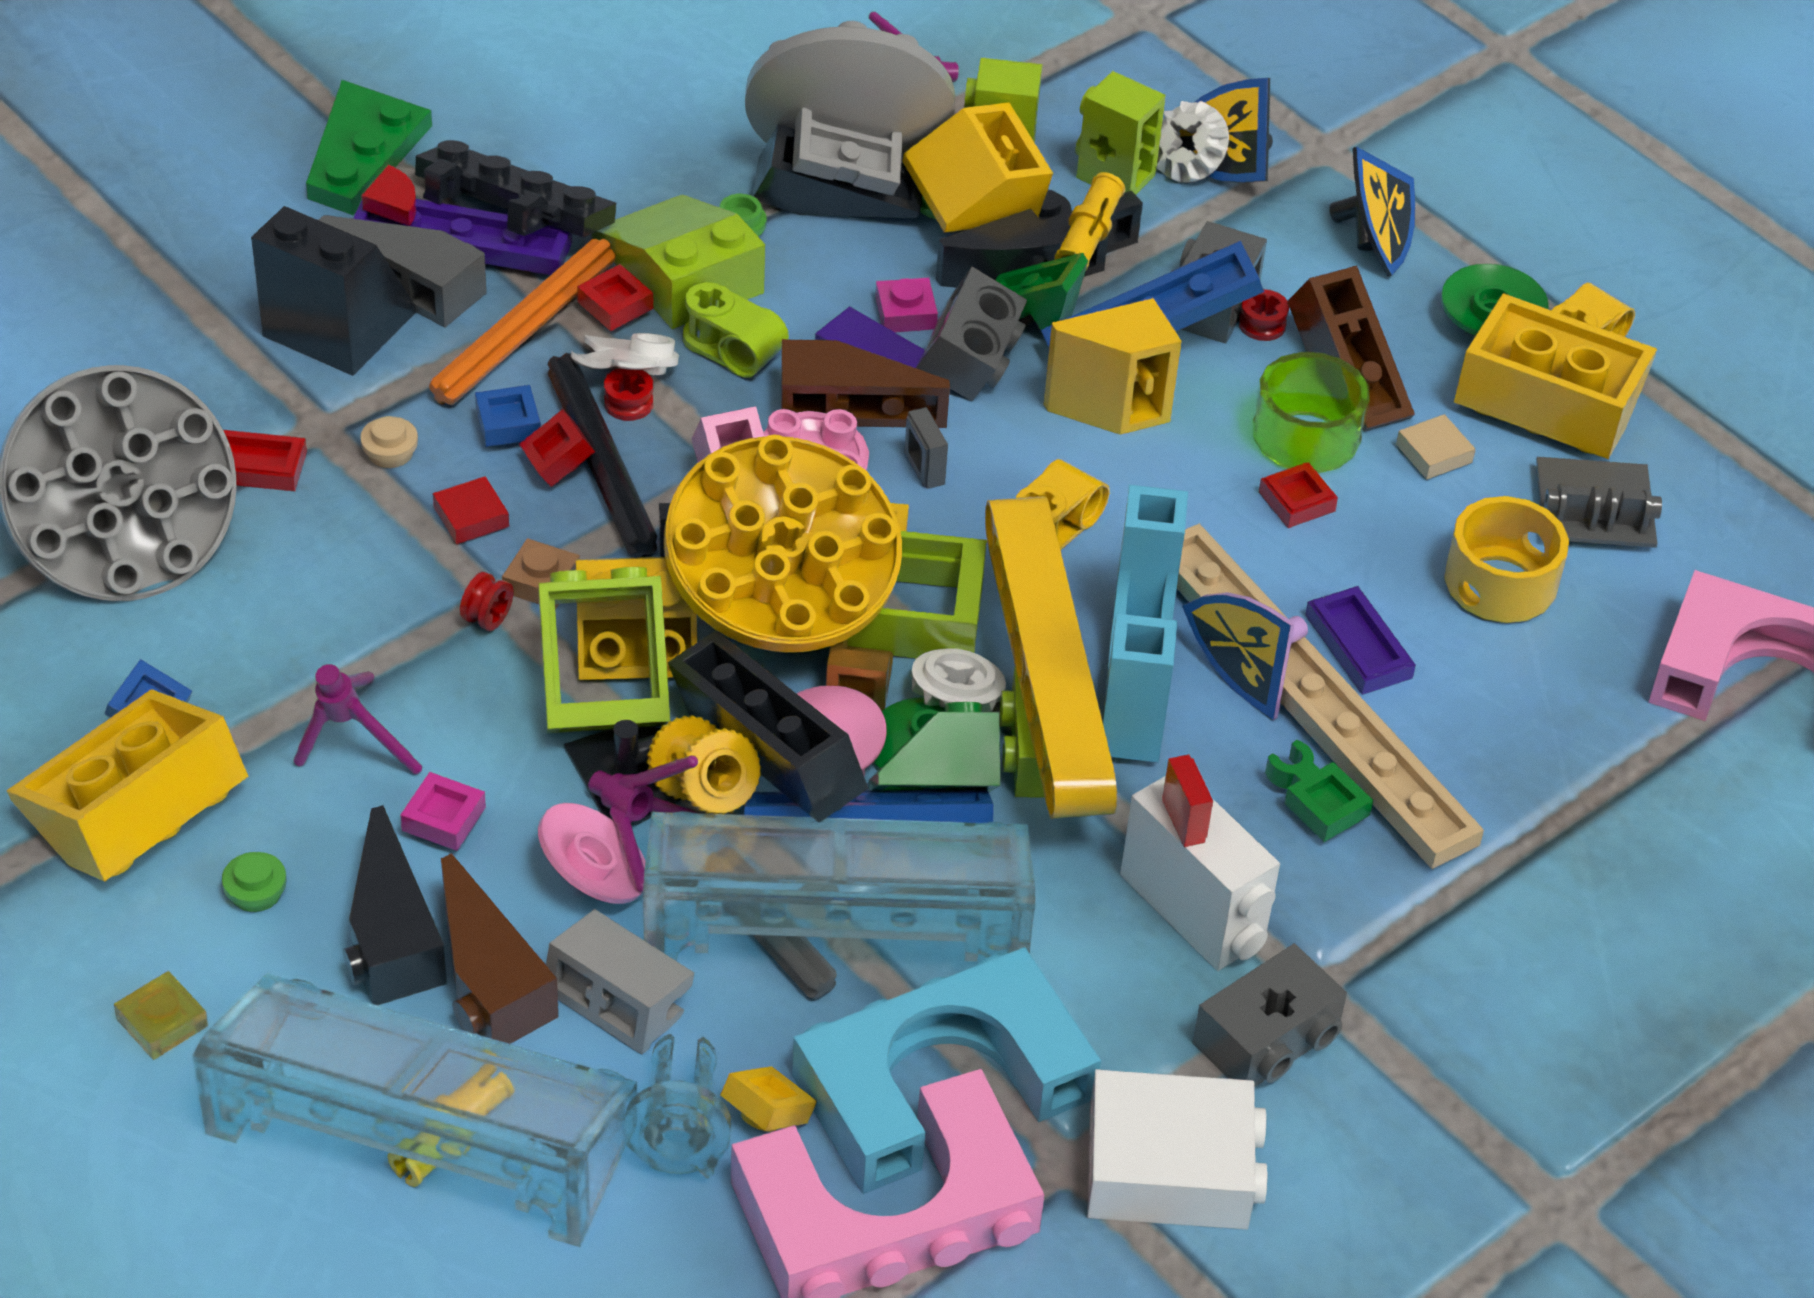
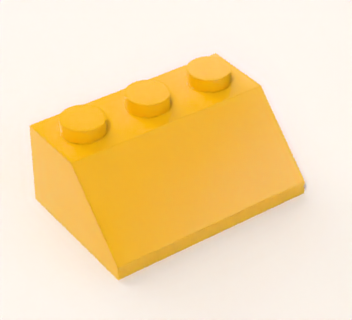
M1503 293L1465 353L1454 403L1473 409L1479 414L1492 416L1522 427L1533 434L1549 437L1576 447L1582 452L1595 454L1609 460L1628 425L1654 361L1657 348Z
M151 689L6 791L13 804L70 867L105 882L110 877L127 871L136 858L158 842L176 835L184 823L203 809L224 800L232 788L249 776L224 716Z

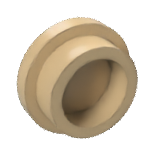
M385 416L368 423L361 432L363 451L368 455L372 463L383 468H396L406 464L411 459L418 445V434L415 426L399 417Z

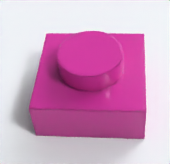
M929 278L876 281L875 298L883 326L893 332L934 330L937 324L938 312Z
M429 772L400 814L401 829L406 833L458 851L486 808L485 791Z

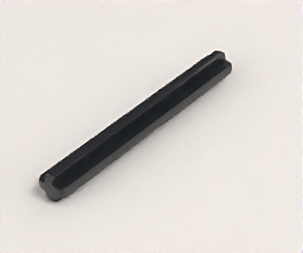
M565 353L561 357H551L547 363L549 367L548 376L563 410L573 419L595 451L586 461L628 554L634 558H639L644 554L652 555L658 547L656 544L658 536L580 366L572 360L569 353Z

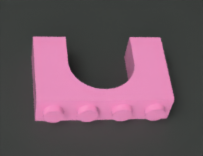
M1694 570L1662 657L1648 703L1706 721L1722 675L1729 667L1739 661L1752 657H1777L1800 664L1814 673V607Z
M982 1069L920 1087L917 1119L926 1132L925 1144L942 1177L944 1185L931 1201L908 1213L894 1216L869 1215L850 1209L837 1201L821 1183L795 1125L732 1144L731 1184L781 1298H840L842 1295L870 1286H890L900 1281L907 1274L936 1265L939 1267H949L963 1261L970 1254L998 1245L1002 1247L1015 1246L1027 1240L1031 1235L1040 1232L1045 1194Z

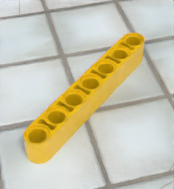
M1046 496L987 500L985 506L987 544L1049 816L1051 819L1114 814L1117 804L1114 767L1048 499Z

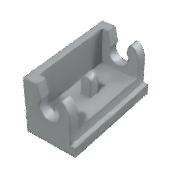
M596 909L592 910L549 943L546 965L557 977L558 1000L640 1054L650 1049L651 1043L670 1029L682 1016L684 1009L673 1002L681 998L692 986L694 972Z

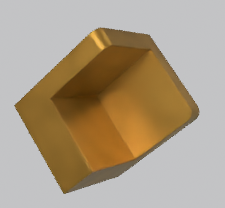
M848 639L831 646L827 663L826 686H842L857 690L871 698L881 711L884 710L893 666V653L885 650L847 646Z

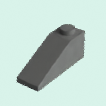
M323 215L318 219L321 222L376 244L414 302L416 313L444 328L487 294L485 253L444 231Z

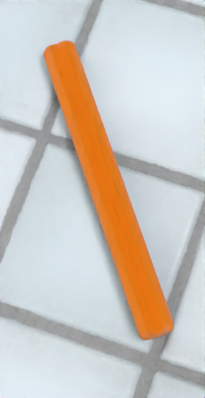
M592 239L438 373L429 384V389L434 394V399L441 405L445 403L454 405L575 298L578 285L602 274L614 263L616 254L611 250V244L606 239H601L600 241Z

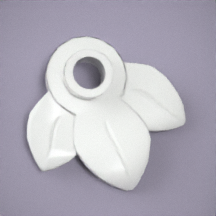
M650 333L633 334L631 340L585 335V343L592 347L595 352L576 354L571 351L572 360L583 367L606 369L616 366L622 369L644 370L651 375L665 374L666 367L678 365L679 354L674 351V339Z

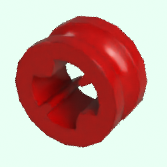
M1263 289V293L1241 303L1239 328L1249 338L1258 341L1276 340L1286 330L1289 305L1287 299L1280 293Z
M618 368L606 376L604 380V407L608 414L623 421H635L650 414L653 409V379L649 373L644 370Z
M482 571L476 574L462 596L460 603L461 618L472 623L478 620V624L482 629L487 631L495 630L504 621L512 605L514 596L512 584L505 580H499L495 583L494 576L488 572Z

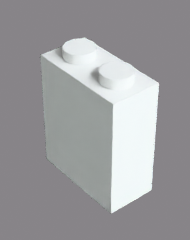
M1164 776L1131 797L1120 875L1197 952L1219 971L1238 958L1241 960L1251 958L1265 944L1268 937L1267 928L1271 908L1276 897L1275 888L1280 862L1215 800H1213L1208 836L1205 843L1183 847L1162 801L1166 777Z
M1095 1069L1089 1120L1087 1218L1248 1230L1253 1204H1264L1267 1191V1164L1255 1162V1148H1263L1265 1143L1266 1109L1255 1107L1254 1081Z

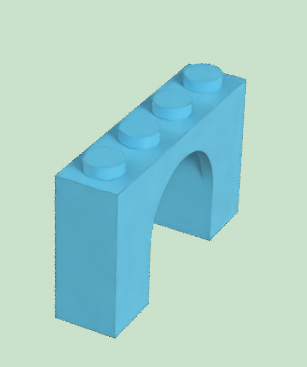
M1129 484L1116 581L1102 717L1111 757L1159 763L1174 666L1177 620H1173L1185 535L1188 491Z
M1026 947L1003 956H989L978 963L977 966L946 978H933L925 982L920 988L890 1000H876L859 1012L831 1023H817L808 1028L804 1033L794 1037L792 1076L797 1085L817 1101L813 1111L863 1194L917 1173L923 1168L926 1132L891 1076L894 1067L903 1058L916 1050L938 1044H956L985 1053L1005 1070L1038 1123L1091 1101L1095 1069L1100 1070L1101 1060Z

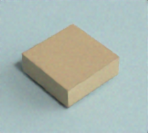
M1445 414L1399 430L1396 442L1399 449L1426 479L1473 463L1476 450Z

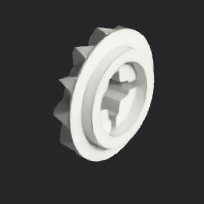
M1181 101L1180 106L1174 110L1164 111L1156 168L1168 178L1182 183L1196 182L1209 176L1221 164L1228 148L1229 132L1223 116L1215 108L1202 101L1199 103ZM1181 129L1187 130L1192 134L1195 133L1192 139L1195 143L1194 147L1198 151L1197 154L1184 147L1179 148L1183 143L1179 137Z
M938 649L926 652L914 661L910 675L912 677V691L924 696L925 704L928 706L940 705L945 708V704L950 702H979L982 704V712H992L996 702H1000L1001 691H1005L1006 687L1005 677L997 666L976 653L962 649Z

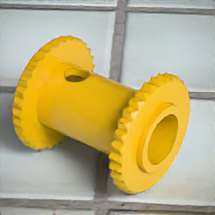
M692 715L690 717H676L673 721H669L652 738L647 754L648 770L672 762L675 758L680 759L693 755L698 759L696 767L655 782V786L659 787L660 791L665 792L667 796H673L674 799L680 798L683 801L685 799L691 801L692 806L697 807L700 811H705L707 814L717 815L720 813L724 815L727 812L732 813L735 809H739L742 805L746 804L747 800L751 799L752 794L756 791L761 776L760 758L757 756V750L754 749L753 743H750L747 737H743L742 733H736L735 730L728 731L726 728L719 730L714 724H710L709 720H703L702 717L696 718Z

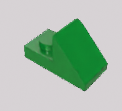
M1079 253L998 275L995 281L1027 299L1019 319L1031 314L1042 330L1051 326L1053 322L1072 316L1088 260L1084 253Z

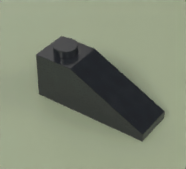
M781 124L777 125L758 158L752 196L759 200L760 203L799 215L917 218L920 213L922 194L904 163H901L900 184L893 196L853 186V183L837 179L832 181L792 171L795 129Z
M384 805L371 808L349 917L352 946L343 948V958L352 984L354 986L361 983L364 984L373 1007L447 984L443 941Z

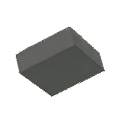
M927 407L909 411L906 419L904 453L923 486L930 489L945 485L948 443Z

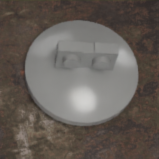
M845 21L838 25V27L815 29L794 35L785 40L773 42L750 70L745 90V110L752 128L766 144L778 124L795 129L792 171L832 181L837 179L853 183V186L893 196L900 184L901 163H903L904 153L955 115V89L945 67L931 53L919 46L918 41L914 37L907 34L894 35L885 31L870 29L858 21Z
M107 365L88 368L64 376L45 387L24 406L11 425L2 445L0 453V511L11 539L24 558L40 574L56 585L81 596L100 600L131 601L155 596L175 588L199 571L212 557L222 542L232 519L236 499V470L230 444L221 425L210 409L193 392L170 377L152 370L126 365ZM167 580H173L170 583H167L159 588L142 593H136L139 590L151 586L153 584Z

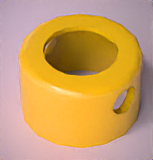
M1499 496L1483 498L1472 503L1456 519L1444 575L1449 593L1466 611L1485 620L1501 623L1524 622L1543 614L1556 599L1568 553V535L1563 524L1548 509L1530 500ZM1528 532L1537 533L1541 537L1545 548L1544 553L1533 547L1529 542ZM1500 560L1510 562L1522 568L1525 572L1497 569L1483 561ZM1469 584L1478 591L1480 597L1470 589Z

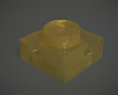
M169 970L114 1003L117 1021L153 1060L208 1027L206 1010Z

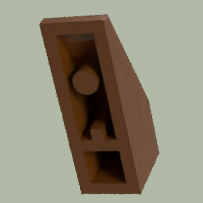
M1357 265L1309 278L1287 303L1307 353L1363 432L1412 418L1415 412Z
M782 339L781 409H788L795 413L805 411L828 413L832 410L840 409L850 412L856 418L857 427H906L909 411L927 407L938 428H947L950 380L838 340Z
M450 853L441 858V869L457 999L453 1001L452 1007L462 1029L470 1036L477 1034L491 1052L495 1053L559 1017L557 977L455 856Z

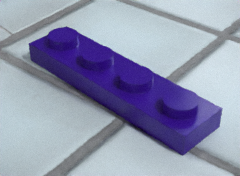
M416 199V215L410 225L411 227L441 230L465 243L473 245L485 253V264L552 275L564 264L573 242L572 233L550 225L529 235L522 236L507 230L508 215L443 203L439 205ZM362 201L353 219L408 226L363 210Z

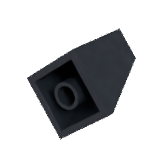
M283 206L251 236L262 335L267 339L354 376L416 313L414 302L376 244L286 206Z

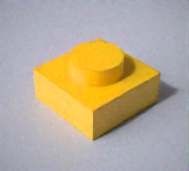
M772 1066L729 1073L720 1094L721 1097L741 1112V1117L747 1124L767 1132L794 1125L808 1124L817 1103L814 1098Z

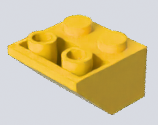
M1010 102L962 108L906 151L902 159L944 233L972 229L1028 209H1032L1039 216L1053 176L1051 168Z
M1154 298L1052 323L1043 403L1048 412L1119 435L1170 422L1182 341Z
M665 557L576 559V570L586 571L587 580L611 579L612 569L624 567H646L647 577L661 576L666 662H669L697 643V614L689 607L676 588L668 570ZM644 599L577 603L579 680L649 678ZM667 663V677H673Z

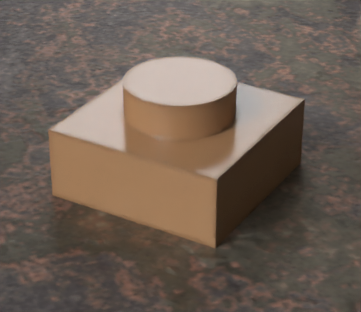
M527 538L502 575V580L512 584L515 597L539 604V583L550 582V573L576 570V559H580V555Z

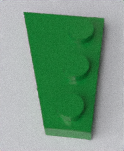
M341 80L306 181L307 199L354 215L362 201V194L388 165L396 168L432 127L431 110Z

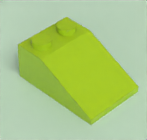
M681 194L615 219V223L591 234L593 239L599 241L606 239L611 244V250L616 254L614 261L616 266L621 264L653 292L654 309L671 329L689 322L690 313L685 307L686 293L689 288L696 284L704 282L717 283L747 300L764 293L765 243L737 213Z

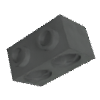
M971 267L948 298L916 368L950 380V389L970 401L974 400L985 384L994 388L1010 362V359L1003 356L1004 352L1009 353L1014 348L1024 331L1025 324L1018 320L1027 299Z

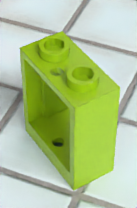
M901 531L902 559L896 581L957 588L954 615L883 608L869 625L859 633L848 638L847 646L892 652L893 656L918 658L926 652L938 649H962L975 653L987 540Z
M646 567L612 569L611 579L587 580L586 571L582 570L550 573V582L539 583L538 586L547 734L613 730L614 725L621 720L634 721L638 727H661L666 725L670 721L661 576L647 577ZM644 599L651 698L561 704L555 604Z

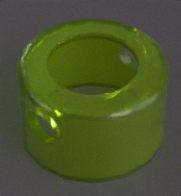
M1298 352L1281 356L1269 364L1260 377L1256 398V414L1252 422L1253 439L1263 455L1281 467L1289 469L1309 462L1317 473L1338 469L1354 458L1361 445L1362 428L1366 421L1370 401L1369 385L1359 370L1343 359L1325 353ZM1311 415L1323 419L1325 422L1305 421L1293 416Z

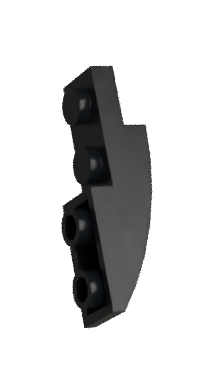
M1132 190L1125 192L1120 198L1110 218L1112 228L1106 239L1098 243L1084 277L1105 270L1107 253L1138 243L1143 202ZM1028 209L939 239L936 281L940 286L956 288L971 267L996 280L998 275L1055 260V254L1060 249L1070 229L1069 217L1072 211L1041 221L1032 209Z

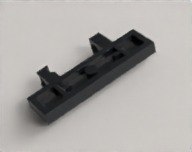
M456 140L442 141L438 143L437 147L416 155L415 175L425 179L423 199L439 205L441 200L456 198L462 194L481 199L507 209V230L519 235L526 236L550 225L584 238L615 223L616 202L596 196L594 190L582 186H569L555 181L551 174L543 171H528L511 165V161L502 156H487L470 150L469 146L464 142Z

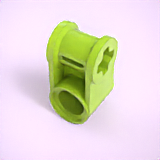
M712 282L699 283L689 288L686 293L685 307L690 316L689 322L683 328V343L692 352L723 365L738 376L744 378L754 376L782 349V339H789L788 329L779 315L770 309L760 307L731 292L723 285Z

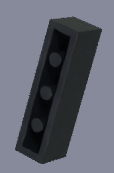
M717 630L667 662L689 716L702 717L703 720H709L710 724H714L719 730L724 728L728 731L735 730L736 733H742L743 737H747L749 742L753 743L754 749L757 750V756L760 758L761 776L818 823L869 789L849 735Z

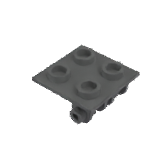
M1551 457L1536 458L1540 506L1548 509L1563 524L1570 542L1657 547L1655 519H1659L1661 516L1662 498L1661 496H1652L1648 464Z

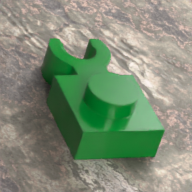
M1299 740L1292 742L1289 760L1294 765L1282 762L1274 753L1268 756L1265 769L1267 778L1274 785L1287 789L1284 804L1323 842L1370 816L1373 799L1334 762L1319 769L1313 763L1314 755L1312 750L1305 743Z

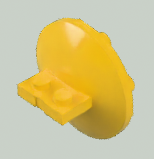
M774 434L749 438L724 446L706 456L687 473L675 491L669 506L664 529V551L668 570L680 595L689 607L712 628L733 640L755 648L776 652H806L833 646L847 640L869 625L881 612L894 589L902 559V538L897 516L889 499L867 470L843 454L824 445L809 440Z

